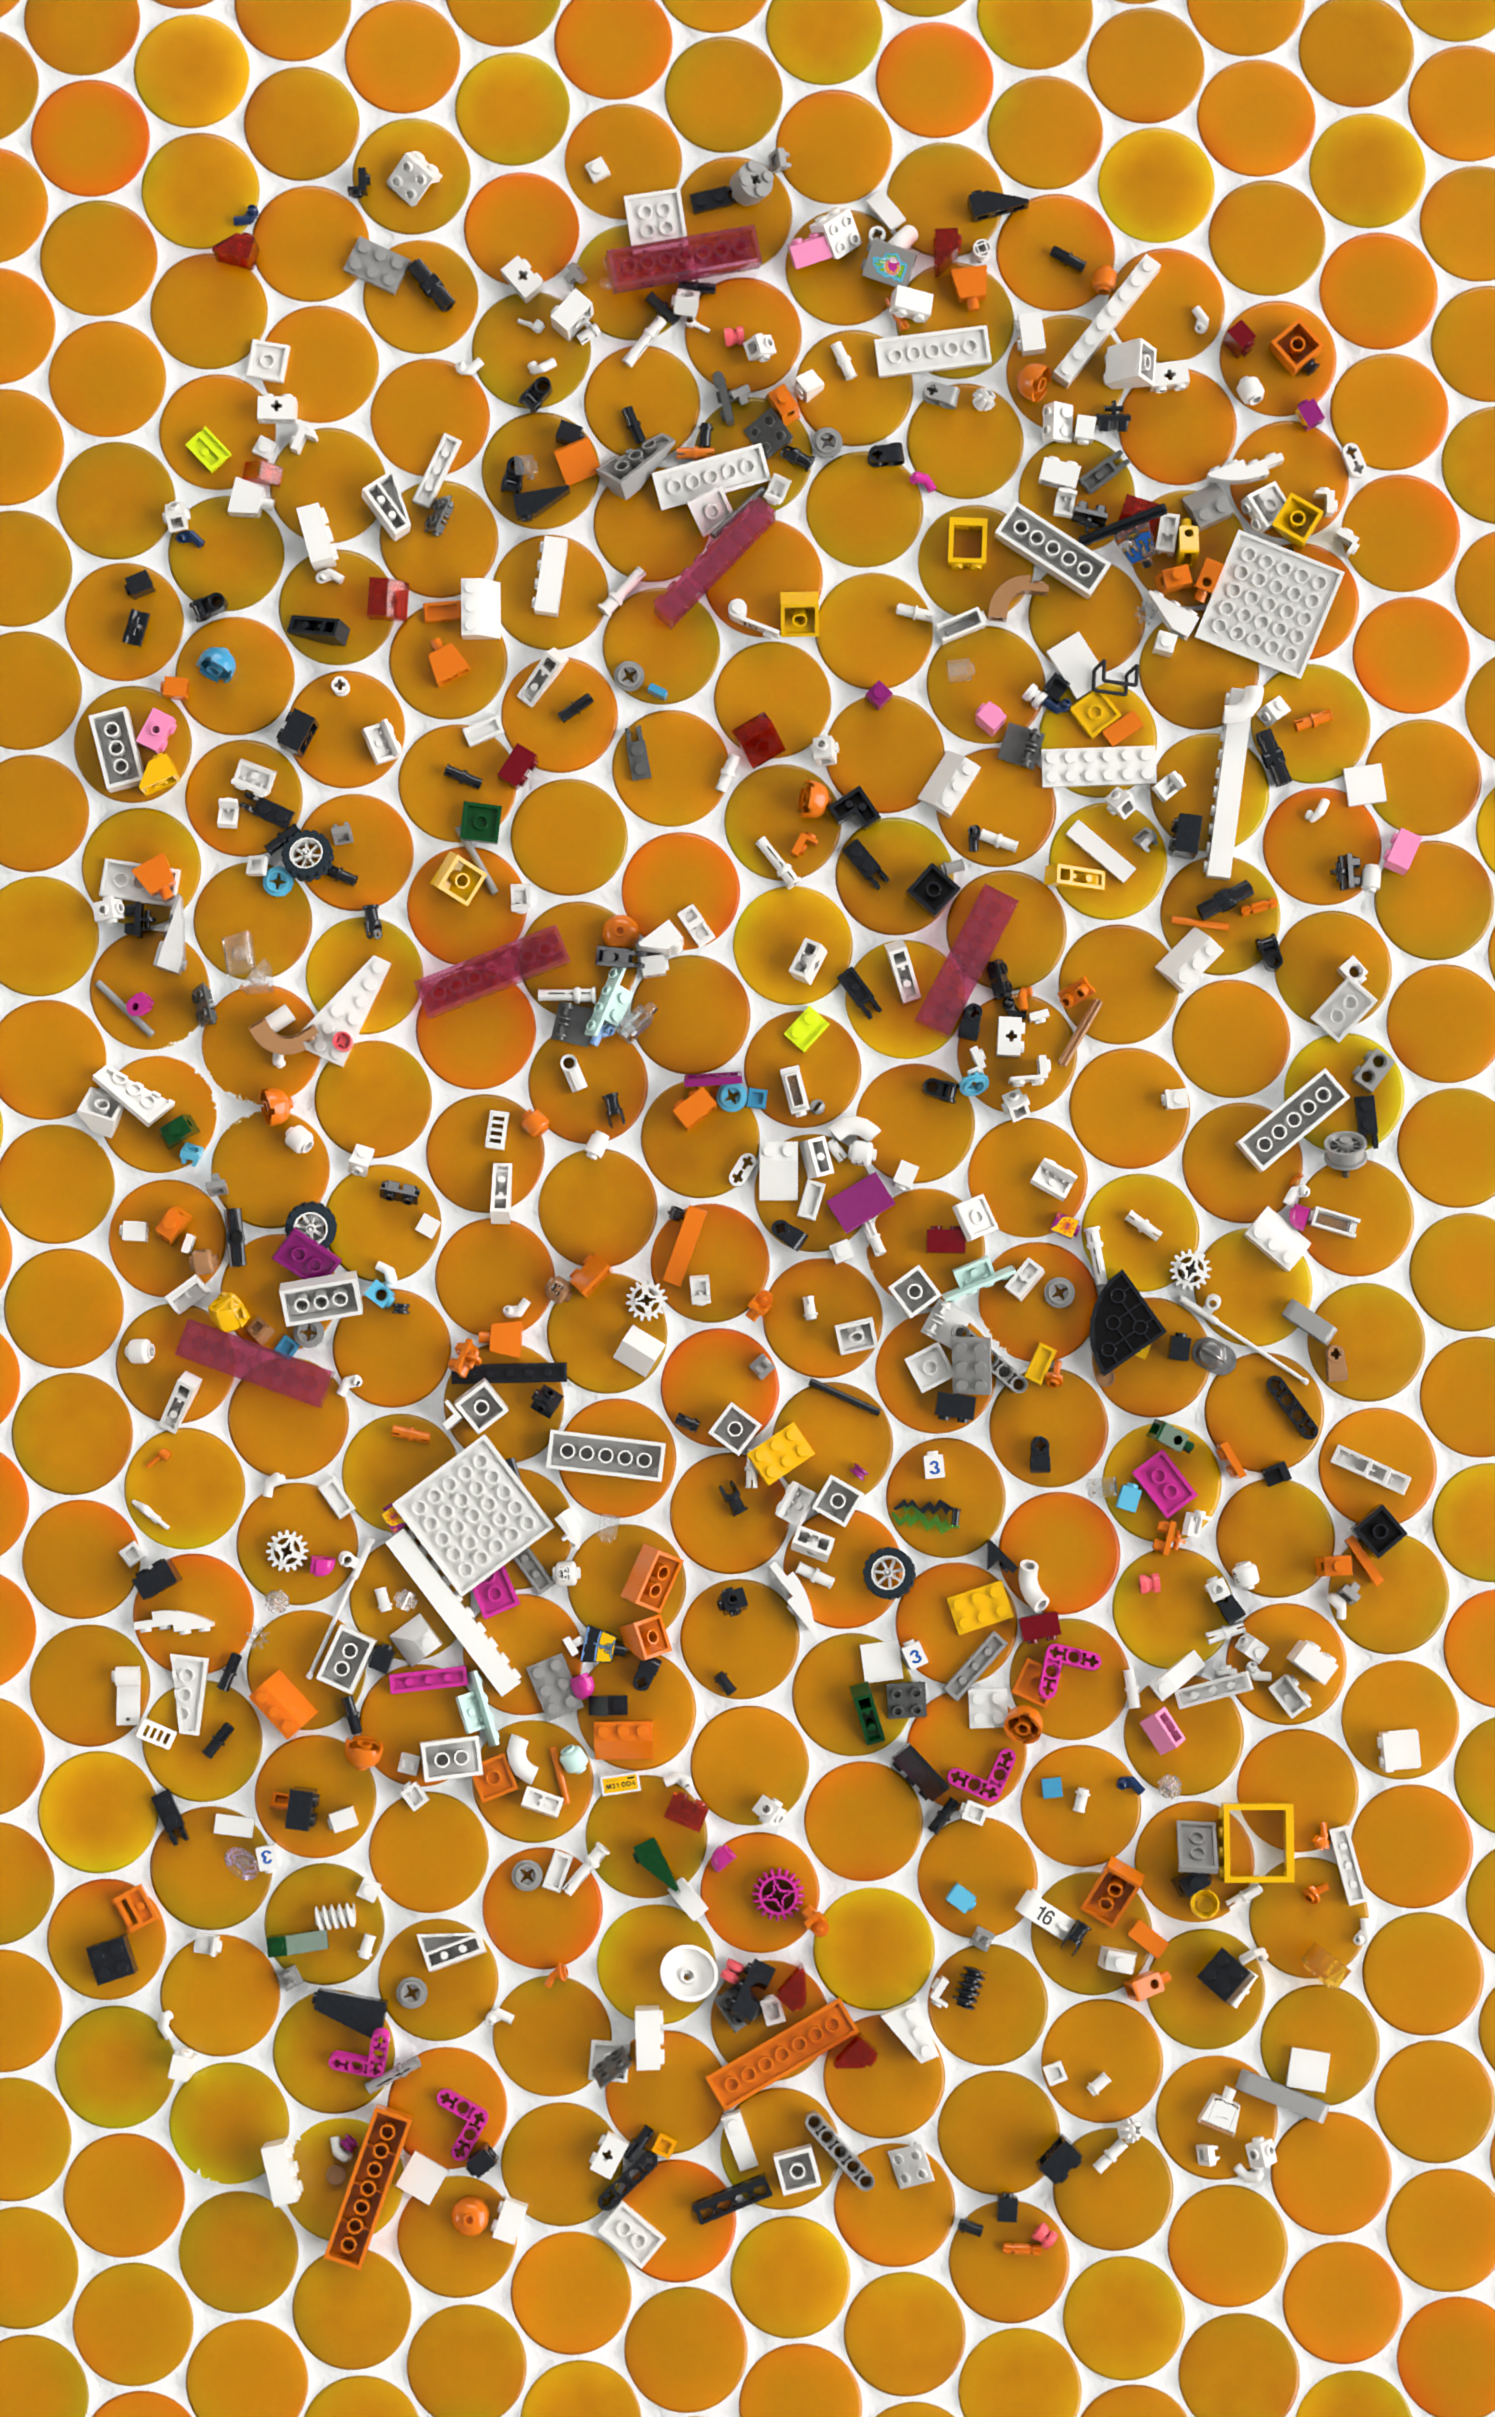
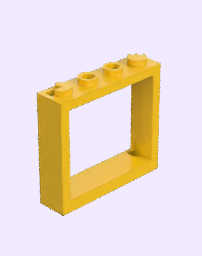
M1291 1802L1221 1803L1218 1813V1819H1221L1222 1826L1218 1827V1837L1222 1839V1846L1218 1849L1219 1858H1222V1866H1219V1878H1222L1224 1883L1295 1882L1294 1804ZM1229 1810H1283L1284 1876H1230Z

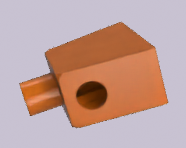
M987 265L951 269L950 278L958 303H967L968 312L979 311L978 301H983L986 297Z
M785 384L780 385L765 396L785 426L800 418L799 407Z
M1210 558L1205 559L1194 586L1197 592L1193 600L1204 604L1207 595H1212L1224 564ZM1204 579L1210 581L1209 586L1203 585Z
M1188 564L1162 570L1154 578L1157 591L1163 595L1194 588Z
M440 638L430 642L434 652L430 653L428 657L439 687L471 671L468 663L452 643L444 646Z
M163 852L131 870L153 897L160 894L164 902L174 897L170 887L174 886L176 881L169 861Z
M179 1206L171 1207L155 1228V1234L172 1246L193 1216Z
M523 1321L491 1324L490 1332L479 1331V1343H489L490 1352L521 1358Z
M1352 1554L1315 1557L1316 1576L1353 1575Z
M1149 1970L1122 1980L1128 1998L1137 2002L1164 1991L1165 1987L1163 1984L1172 1981L1168 1970L1160 1973L1155 1970Z

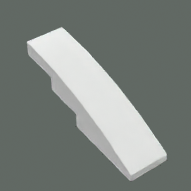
M1339 1444L1330 1461L1402 1495L1405 1494L1412 1479L1410 1476Z

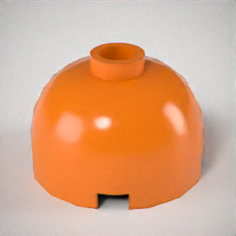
M1032 363L1024 367L1023 370H1020L1016 378L1019 393L1032 402H1039L1043 399L1048 390L1045 386L1047 382H1051V368L1044 364Z
M807 779L804 784H807L806 788H801L798 810H802L799 816L815 819L825 813L828 806L831 805L832 799L829 797L826 786L820 782Z
M626 915L610 917L602 928V939L607 947L633 949L640 938V930L637 923Z
M278 1088L262 1089L259 1098L260 1101H263L261 1112L265 1123L269 1127L284 1123L290 1115V1109L293 1108L291 1097H287V1094Z
M1028 1705L1016 1706L1009 1711L1004 1721L1006 1735L1012 1741H1023L1022 1744L1036 1742L1043 1731V1719L1040 1713Z
M356 1735L353 1736V1740H349V1737L346 1738L344 1755L347 1762L357 1770L364 1771L378 1764L384 1745L381 1741H379V1744L375 1742L373 1737Z
M470 2195L458 2200L451 2212L453 2226L464 2236H475L483 2232L490 2221V2210L485 2201L477 2196Z

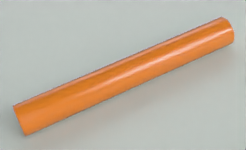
M1172 916L1171 924L1227 931L1229 929V923L1203 921L1201 919Z
M557 1746L550 1747L549 1750L561 1797L564 1798L563 1805L571 1803Z

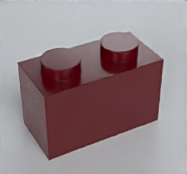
M1241 319L1227 331L1222 343L1238 359L1240 356H1247L1252 351L1256 335Z
M517 743L497 776L500 780L518 790L520 786L524 787L528 780L526 776L529 771H534L538 765V757L535 753Z
M931 1226V1229L926 1230V1253L965 1254L966 1237L961 1230V1226H950V1229H942V1226Z
M1057 1611L1018 1618L1022 1641H1027V1644L1038 1643L1040 1638H1046V1641L1058 1639L1057 1635H1062Z

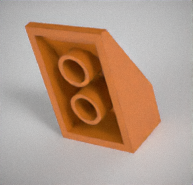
M590 1254L583 1261L585 1265L580 1270L576 1268L570 1275L572 1279L569 1282L586 1298L613 1271L597 1254L594 1256Z
M1111 1855L1080 1909L1114 1929L1140 1889L1145 1875Z

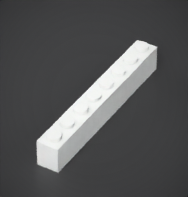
M1147 254L1142 258L1054 370L1052 376L1054 380L1066 389L1070 386L1158 274L1161 267L1158 262Z

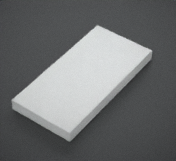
M105 858L99 891L100 897L114 896V899L172 908L178 893L181 870L171 868L176 884L170 887L174 897L164 902L160 894L153 897L132 873L131 870L141 865L140 863Z

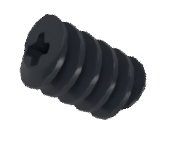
M963 1966L967 1974H960V1976L965 1980L958 1981L962 1988H956L955 1991L959 1993V1996H953L952 1998L957 2001L955 2004L974 2010L975 2007L971 2003H977V1999L973 1996L980 1995L976 1988H982V1984L978 1981H985V1977L981 1974H986V1972L971 1966Z

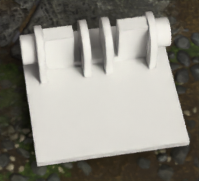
M939 1298L920 1332L952 1349V1328L956 1325L967 1327L972 1316ZM958 1328L956 1336H962L965 1330Z
M920 2141L913 2143L911 2146L888 2151L900 2189L935 2181L924 2145Z

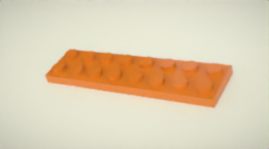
M838 1997L705 2076L724 2111H727L855 2035L859 2030L842 2000Z

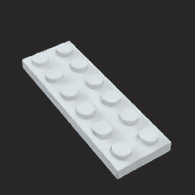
M987 325L874 339L879 378L992 364Z
M761 443L651 473L661 511L687 504V501L719 485L722 486L724 493L771 480Z
M1155 746L1041 749L1042 788L1156 785Z

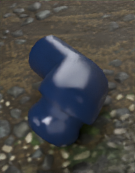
M249 205L244 216H233L234 226L251 225L259 214L257 206Z
M193 530L180 531L176 535L178 543L192 542L199 549L205 544V541Z
M1047 697L1042 705L1054 714H1060L1069 710L1071 701L1064 698L1063 701L1055 703Z
M1122 1776L1117 1780L1116 1785L1120 1790L1132 1788L1138 1796L1145 1791V1788L1133 1776Z

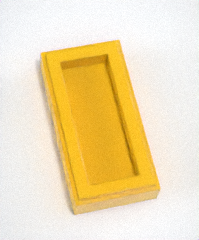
M1039 1342L1024 1374V1378L1041 1385L1057 1350Z

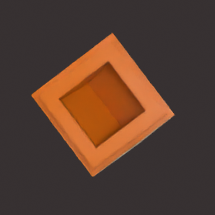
M273 1792L270 1808L287 1811L289 1794Z

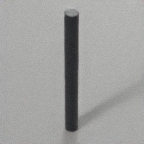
M813 1378L808 1383V1385L869 1413L876 1416L880 1414L881 1409Z

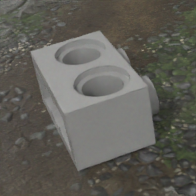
M1378 1048L1373 1051L1369 1050L1363 1058L1365 1060L1362 1066L1358 1065L1352 1073L1354 1077L1351 1081L1369 1094L1375 1090L1395 1063L1393 1059ZM1374 1057L1381 1059V1067H1376L1373 1064ZM1362 1073L1370 1075V1082L1362 1080Z

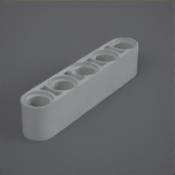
M956 1325L951 1330L952 1337L956 1336L958 1328L965 1330L964 1337H978L964 1325ZM991 1349V1354L994 1356L992 1374L1011 1391L1023 1393L1028 1386L1027 1380ZM1002 1366L1008 1368V1374L1005 1377L999 1375V1369ZM1016 1379L1022 1380L1023 1386L1021 1389L1016 1390L1013 1383Z
M1245 2069L1241 2070L1235 2088L1320 2123H1324L1330 2108V2104Z
M808 2112L805 2117L807 2129L861 2190H871L875 2183L872 2172L819 2112ZM811 2117L819 2119V2123L815 2126L810 2125L808 2121ZM828 2131L832 2134V2138L830 2140H823L821 2135ZM838 2146L845 2149L844 2154H835V2148ZM855 2161L858 2167L855 2170H850L847 2164ZM863 2176H868L871 2182L863 2185L860 2179Z

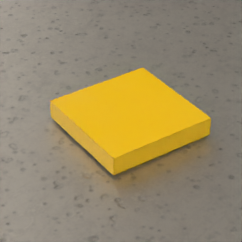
M1093 691L1069 708V712L1091 740L1122 717L1106 694Z

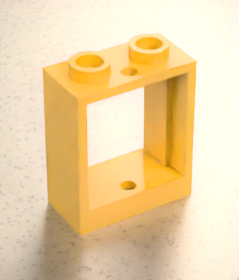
M949 518L947 566H951V569L956 570L963 569V567H970L971 570L985 568L988 518ZM954 529L982 530L981 559L953 557Z

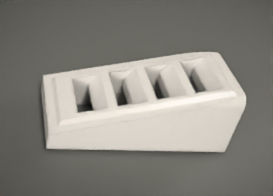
M490 1110L485 1148L505 1150L509 1112ZM494 1116L505 1117L504 1121L493 1120ZM493 1124L503 1125V1129H502V1128L492 1127V1125H493ZM492 1131L502 1132V1136L491 1135ZM498 1139L501 1140V1143L490 1142V1140Z
M142 1716L134 1735L169 1750L178 1732ZM149 1725L150 1727L146 1735L143 1734L146 1726ZM153 1728H157L153 1737H150ZM160 1730L164 1731L160 1740H156ZM167 1733H169V1734H171V1735H170V1737H169L167 1743L165 1744V1743H163V1741H164V1739H165Z

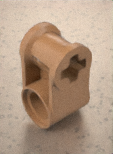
M1339 1345L1328 1346L1325 1350L1327 1382L1347 1381L1348 1372L1344 1349ZM1334 1348L1335 1351H1339V1355H1336V1359L1334 1356L1330 1355L1331 1352H1334Z

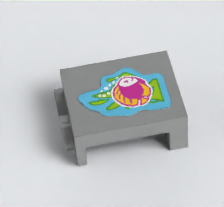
M875 237L873 241L870 240L866 250L869 252L868 258H864L861 265L863 270L862 276L897 287V285L907 287L919 251L902 248L880 240L879 237Z

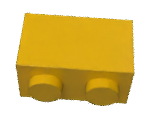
M1291 492L1273 521L1272 526L1285 540L1303 549L1322 518L1324 511Z
M780 592L781 637L819 636L818 592Z
M159 753L152 757L153 760L148 762L139 784L140 790L146 796L181 781L173 761L167 754Z
M450 851L430 884L465 906H468L487 874Z

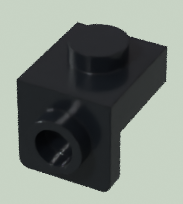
M366 167L358 168V186L347 187L349 196L357 199L368 196V186H371V175L367 174Z

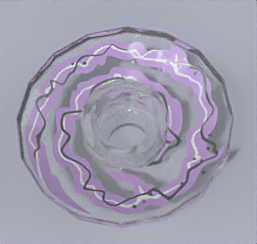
M233 1847L226 1852V1866L236 1877L243 1880H252L258 1875L259 1865L257 1860L247 1850Z

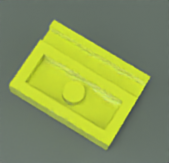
M206 426L185 444L211 473L217 470L229 456H232L230 451Z
M808 1006L787 1029L784 1035L805 1053L830 1024L812 1007Z

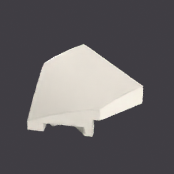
M568 1508L558 1515L555 1520L566 1533L561 1539L563 1541L568 1539L573 1548L578 1550L580 1549V1527L576 1517Z

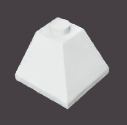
M90 1087L77 1109V1113L93 1133L112 1138L119 1125L124 1106L106 1091Z
M421 1613L389 1636L411 1667L443 1644Z

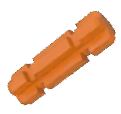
M891 296L885 299L888 307H890ZM892 314L901 332L909 328L905 317L899 318Z
M1275 897L1267 899V901L1262 900L1251 903L1249 906L1248 904L1241 906V915L1244 917L1250 915V913L1255 914L1268 908H1276L1278 906Z
M1005 2242L1003 2243V2253H1014L1017 2255H1030L1032 2253L1039 2256L1041 2254V2245Z

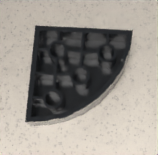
M1123 1269L1113 1276L1102 1289L1094 1304L1090 1318V1347L1095 1363L1103 1377L1167 1333Z

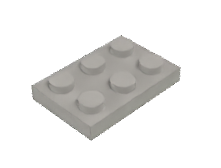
M359 236L343 270L395 296L411 260Z
M952 1337L953 1394H992L991 1337Z
M563 1653L526 1667L548 1722L584 1707L582 1700L574 1695L571 1688L570 1679H572V1675Z
M1177 1820L1178 1871L1218 1874L1216 1822Z

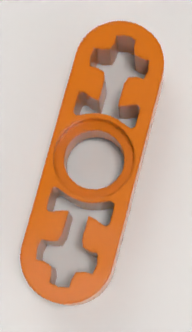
M1353 1535L1345 1539L1347 1547L1372 1584L1377 1587L1383 1583L1382 1576Z

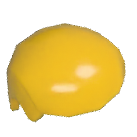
M1202 1889L1191 1896L1189 1905L1195 1916L1201 1919H1208L1218 1912L1220 1903L1217 1895L1212 1891Z

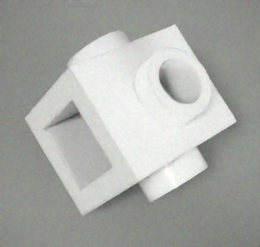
M758 333L743 343L749 361L766 362L771 359L770 356L777 353L771 335Z
M174 501L166 504L165 512L162 513L164 524H168L170 533L188 529V520L191 519L189 508H185L184 501Z
M829 735L813 738L811 755L814 757L818 767L837 764L838 742H835L833 737Z
M1118 786L1104 799L1108 805L1106 807L1113 816L1118 815L1124 820L1138 808L1133 800V795L1127 789L1122 790Z
M107 896L102 898L103 901L92 903L95 922L111 925L125 918L124 905L121 899Z
M1019 1088L1002 1095L1004 1102L1001 1104L1005 1115L1009 1114L1013 1123L1031 1115L1028 1107L1030 1101L1027 1095H1023Z
M765 1795L761 1796L752 1809L753 1812L760 1816L758 1819L766 1826L771 1824L775 1827L783 1821L784 1814L787 1812L782 1808V1802L775 1797L771 1799Z
M1263 2136L1252 2138V2142L1245 2145L1250 2168L1267 2167L1277 2162L1272 2139H1264Z

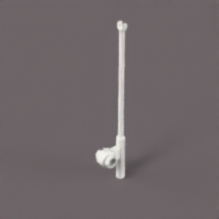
M1182 1295L1179 1300L1180 1303L1213 1325L1219 1326L1299 1379L1304 1385H1308L1309 1380L1302 1377L1212 1315L1214 1310H1217L1221 1305L1219 1295H1208L1203 1308ZM1214 1300L1217 1304H1212L1210 1301Z
M371 1537L367 1538L359 1558L349 1551H342L338 1555V1562L342 1566L354 1569L313 1664L306 1674V1678L309 1680L313 1677L316 1665L353 1584L358 1579L375 1542V1539Z

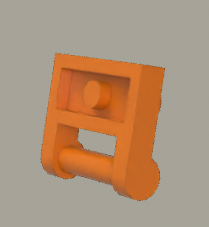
M142 1883L110 1900L112 1905L116 1906L127 1927L125 1930L128 1935L159 1918ZM122 1900H127L138 1923L133 1924Z

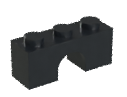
M754 1959L752 1963L748 1962L744 1970L746 1977L744 1981H739L736 1987L738 1994L736 1998L732 1997L727 2007L730 2009L728 2015L750 2025L760 2003L750 1997L749 1990L752 1987L766 1990L776 1969L757 1959Z

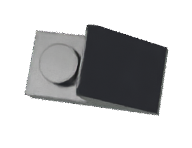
M989 1540L987 1542V1570L999 1560L1000 1563L998 1565L1006 1573L1008 1571L1013 1573L1018 1567Z
M628 1695L589 1696V1715H628Z

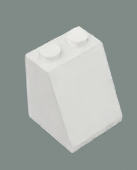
M1142 338L1107 347V354L1105 355L1106 372L1103 375L1105 385L1111 389L1154 386L1157 349Z

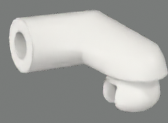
M331 568L318 572L315 577L319 584L333 580L340 585L345 578L344 575Z
M378 1261L375 1269L384 1273L386 1280L384 1283L387 1287H394L397 1283L395 1269Z
M278 1472L265 1480L263 1496L272 1498L274 1487L278 1484H283L285 1476Z
M498 2008L486 2015L485 2023L493 2026L494 2023L503 2020L511 2024L515 2015Z
M166 2010L159 2015L157 2024L165 2040L174 2036L169 2027V2021L173 2019V2014L170 2010Z

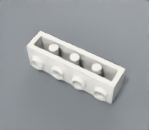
M545 536L544 541L540 542L539 552L542 553V559H538L537 571H540L539 578H535L534 589L537 590L536 597L532 598L531 608H534L537 615L558 617L568 549L567 538Z

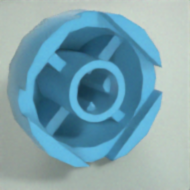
M210 647L202 652L196 663V666L199 665L200 673L215 682H218V679L224 680L223 683L230 682L236 669L234 657L224 647Z

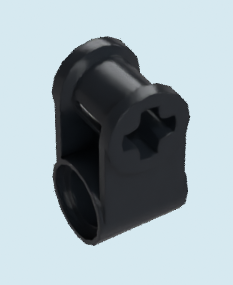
M543 376L537 378L520 396L518 402L526 405L532 414L536 413L552 393L553 388L550 380ZM543 383L548 385L545 391L539 390V386Z
M895 442L873 446L870 448L867 457L868 464L875 468L904 464L902 443Z
M512 457L508 460L502 480L501 492L521 493L525 473V465L521 458ZM514 463L521 464V468L518 471L511 469Z
M215 592L192 601L189 606L193 608L196 622L200 623L226 611L228 601L222 594ZM222 599V604L215 607V600Z
M1272 933L1269 937L1263 939H1255L1256 947L1265 969L1269 972L1277 971L1283 963V958L1275 934ZM1275 958L1278 961V965L1271 966L1269 959Z
M972 1003L965 1008L959 1026L958 1038L977 1041L982 1017V1008L978 1004ZM975 1008V1012H978V1015L971 1017V1013H968V1010Z
M929 1078L923 1083L922 1091L926 1096L951 1104L956 1103L955 1096L957 1089L960 1088L959 1084L935 1078ZM932 1082L936 1085L935 1092L927 1090V1083Z
M777 1220L772 1224V1233L797 1252L808 1238L806 1233L784 1220ZM783 1224L785 1232L778 1234L775 1226Z
M1037 1436L1031 1441L1030 1472L1050 1473L1049 1442L1046 1438ZM1039 1440H1041L1042 1443L1045 1444V1446H1043L1041 1450H1039L1038 1447H1035V1444H1037Z
M1232 1594L1225 1597L1224 1601L1219 1600L1215 1602L1229 1625L1246 1615Z
M655 1657L645 1661L641 1660L633 1680L635 1689L645 1691L649 1688L662 1660ZM645 1677L647 1685L639 1688L636 1680Z

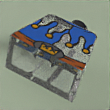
M1149 521L1115 534L1116 544L1131 564L1140 561L1144 569L1154 564L1150 556L1156 554V547Z
M651 1001L645 1007L641 1004L638 1005L619 1023L617 1033L631 1045L652 1023L654 1019L653 1014L658 1010L657 1006Z

